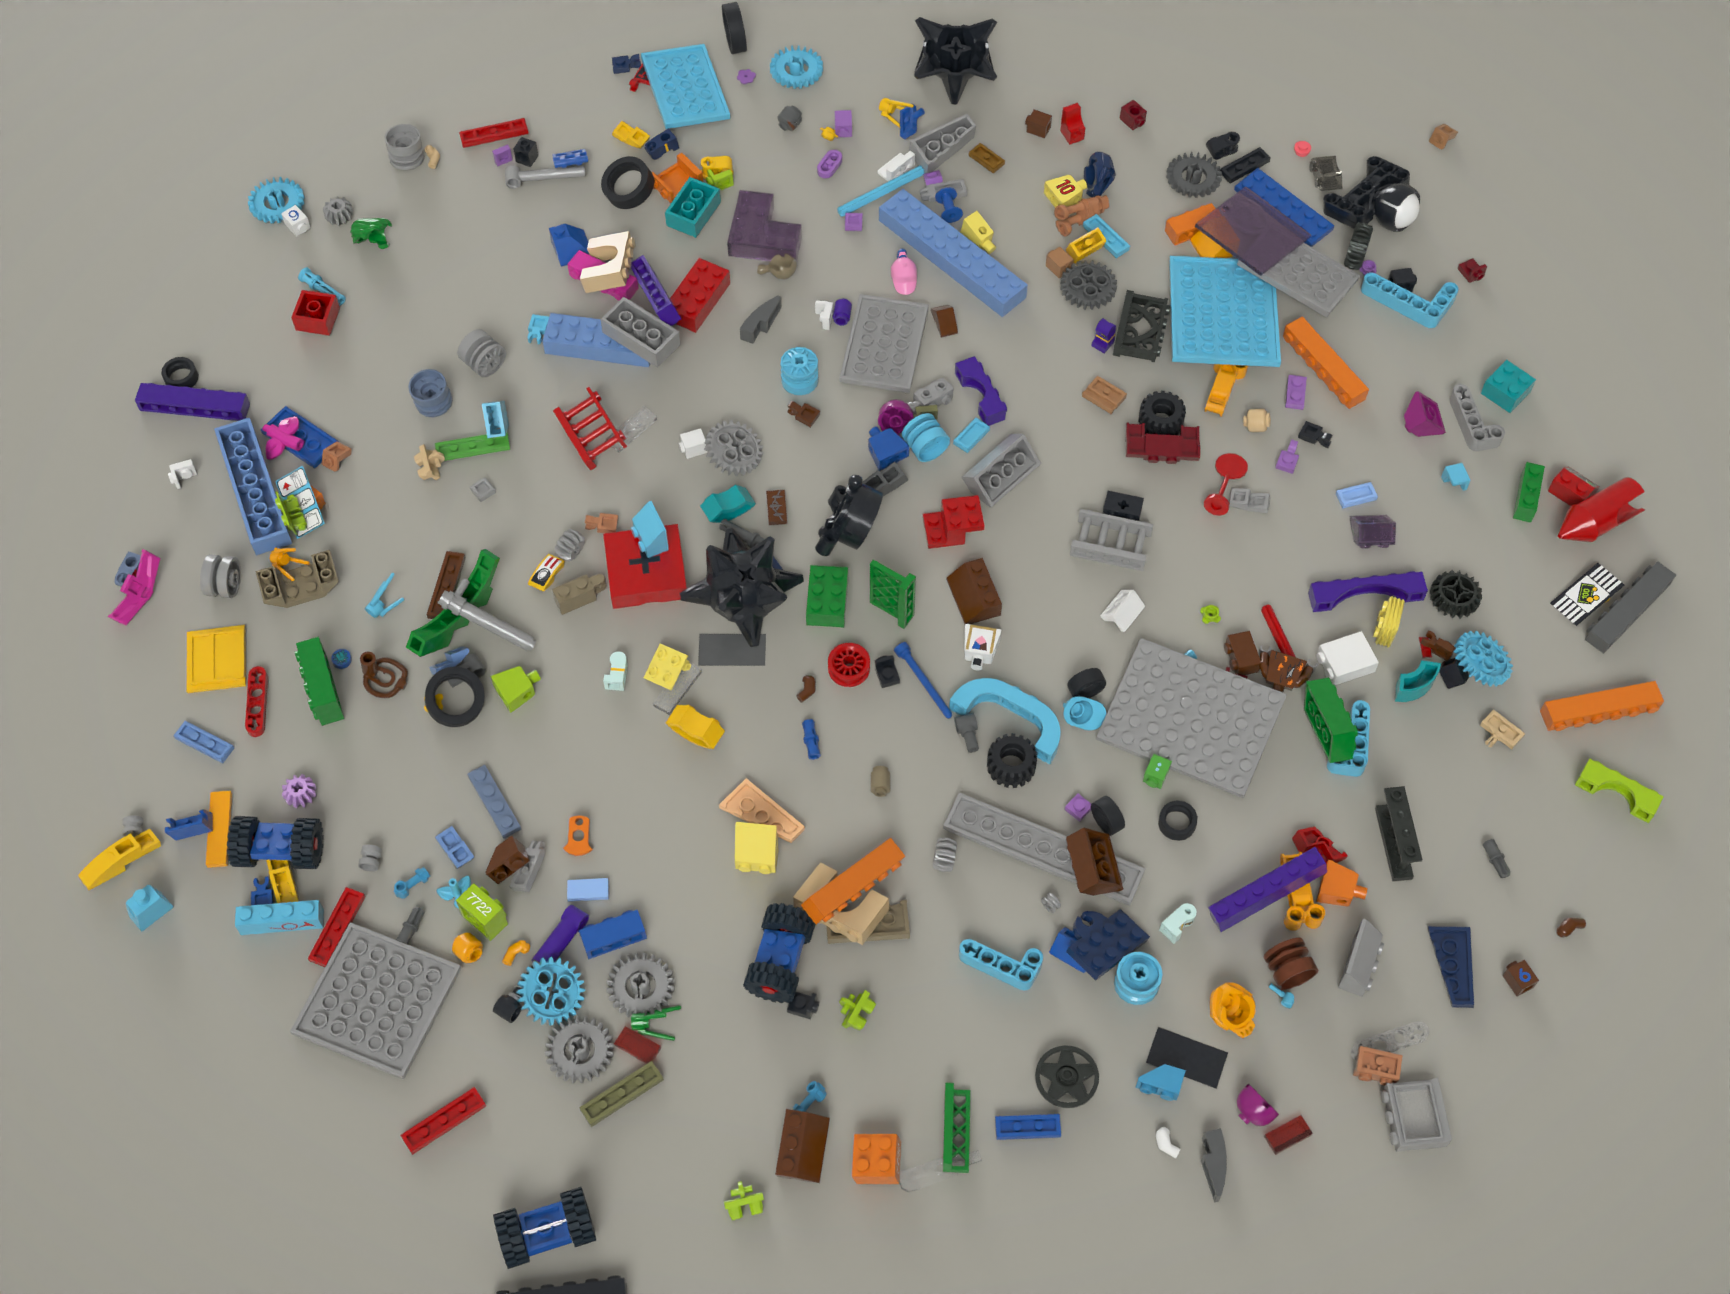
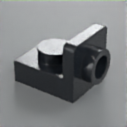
M881 656L876 659L875 671L881 688L900 684V678L894 664V656Z
M795 992L793 1001H790L788 1004L787 1013L811 1020L812 1014L817 1013L820 1003L817 1001V994L812 993V996Z

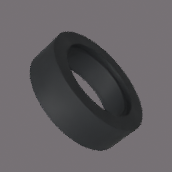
M737 2L722 4L723 24L731 54L746 52V35L739 5Z
M633 156L622 157L611 163L601 179L602 192L615 207L620 209H631L641 205L650 196L654 187V177L650 169L641 159ZM632 170L641 173L640 184L634 191L626 195L615 194L614 185L622 174Z
M447 667L438 671L431 677L426 686L425 705L428 713L436 722L447 727H461L471 723L478 717L484 704L485 693L480 679L473 672L462 667ZM450 679L466 682L474 693L473 705L468 711L460 715H450L443 712L435 700L437 688L443 682Z

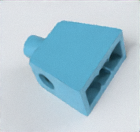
M505 401L482 403L487 438L506 436L509 423Z
M151 885L136 890L133 896L125 903L129 918L141 932L174 907L159 890Z

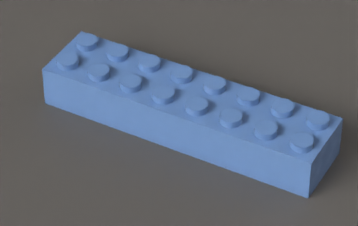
M250 417L214 428L248 537L256 556L272 551L275 547L281 548L292 544L287 526L284 525L281 518L283 513L275 503L277 498Z

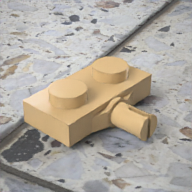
M1494 709L1480 724L1481 727L1491 734L1489 739L1485 741L1486 745L1489 744L1488 747H1492L1497 741H1500L1512 750L1525 735L1523 731Z

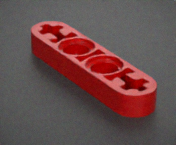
M260 666L253 667L248 674L245 729L251 737H259L265 731L268 675L265 669ZM261 673V675L259 676V683H257L255 677H257L258 674ZM255 690H262V694L260 696H252V693ZM254 707H261V711L259 713H251V710ZM254 720H256V723L258 725V727H256V730H252V728H254L255 726Z

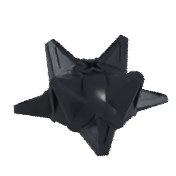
M922 17L915 20L925 40L914 71V77L921 79L936 75L941 78L951 104H958L970 78L979 76L992 81L997 78L987 41L997 24V21L993 18L970 26L964 24L961 26L941 25Z
M730 528L726 529L723 550L713 545H709L706 549V578L682 591L680 598L681 601L711 606L715 612L728 621L735 622L750 647L759 646L763 618L786 601L787 595L784 592L803 583L804 578L802 574L775 569L772 566L774 538L769 536L748 550L735 530Z

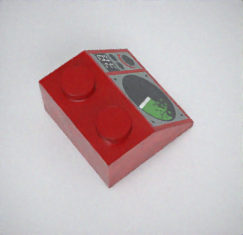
M1568 466L1564 467L1556 475L1548 492L1569 506H1572L1594 495L1600 486Z

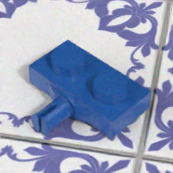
M914 105L913 108L905 107L900 111V137L907 139L917 132V119L925 114L923 108L917 110Z

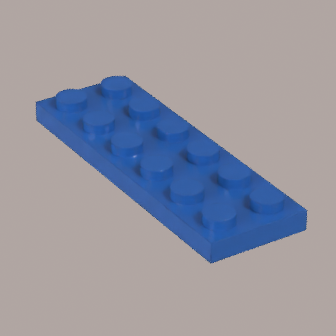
M1259 168L1235 185L1234 190L1256 204L1266 215L1310 247H1313L1334 229L1335 225Z

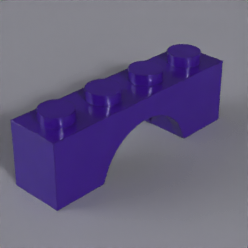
M975 356L955 363V375L961 386L975 388L984 396L983 400L979 402L978 415L981 420L988 426L1005 420L1007 406L1004 401L1000 400L998 390L993 388L989 375L984 373L982 363L978 362Z

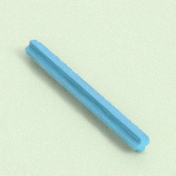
M917 166L838 207V214L843 217L845 213H851L924 174V168Z

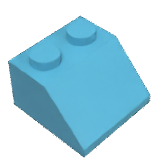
M649 501L632 518L633 527H631L634 538L638 537L639 539L638 545L641 552H645L648 558L669 550L666 529L652 501Z

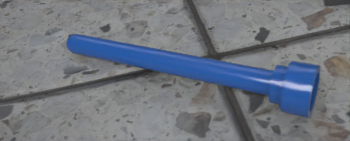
M907 642L900 643L894 649L896 655L899 658L905 659L944 716L948 719L951 718L952 712L911 656L910 646Z

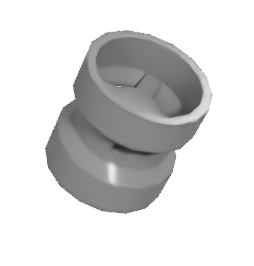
M363 845L361 850L362 858L359 859L358 867L365 871H377L379 867L378 858L381 857L382 849L375 845Z

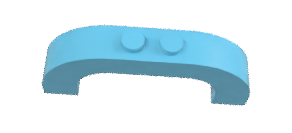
M981 678L967 682L953 694L950 699L949 709L959 715L969 714L972 708L981 702H994L1035 724L1041 733V737L1035 745L1037 758L1049 765L1051 764L1059 747L1060 725L1053 711L1035 696L1022 692L1016 686H1011L1003 681L992 678Z

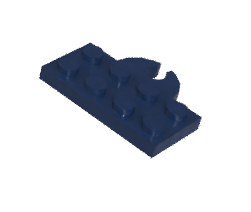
M1121 909L1109 918L1095 911H1085L1080 917L1077 916L1073 924L1074 936L1078 941L1069 946L1066 952L1094 980H1097L1116 966L1124 956L1145 944L1150 936ZM1082 920L1087 921L1090 926L1085 925Z

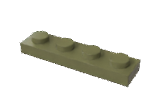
M650 1061L579 1107L580 1111L589 1125L593 1127L664 1080L663 1076L654 1063Z

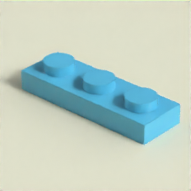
M1097 214L1083 222V227L1088 232L1097 227L1101 230L1106 238L1104 247L1115 258L1130 250V245Z

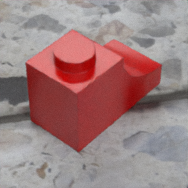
M1077 102L1063 107L1061 133L1069 145L1084 140L1086 128L1082 121L1080 105Z

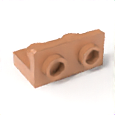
M1360 1046L1353 1076H1357L1362 1081H1379V1084L1384 1086L1387 1083H1397L1400 1079L1403 1055Z

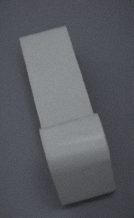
M1464 384L1456 385L1450 397V404L1469 449L1472 451H1482L1499 447L1505 435L1504 428L1500 425L1484 426L1470 389Z

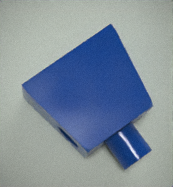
M873 427L869 431L871 437L868 439V449L879 471L887 468L894 462L897 463L909 457V445L892 429L888 428L881 432L878 427Z

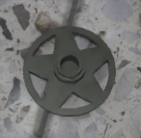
M1064 1045L1050 1049L1040 1058L1035 1071V1081L1040 1094L1048 1102L1061 1108H1075L1087 1103L1094 1096L1099 1084V1071L1093 1058L1084 1050ZM1061 1051L1058 1063L1044 1062L1049 1056ZM1073 1052L1083 1056L1089 1064H1076ZM1040 1074L1052 1081L1048 1093H1046L1041 1084ZM1094 1075V1085L1088 1094L1083 1082ZM1068 1093L1077 1102L1067 1103L1058 1101V1099Z

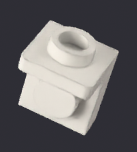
M816 300L815 313L820 314V322H822L823 329L830 330L833 317V302Z
M191 459L169 465L171 473H168L171 484L175 483L177 489L181 488L179 480L197 475Z

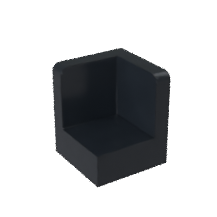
M1455 658L1443 661L1439 670L1448 689L1465 684L1469 678L1468 671L1463 672L1464 666H1459L1460 660Z

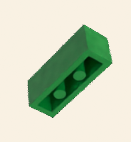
M1526 462L1520 476L1513 519L1532 522L1538 507L1545 466Z

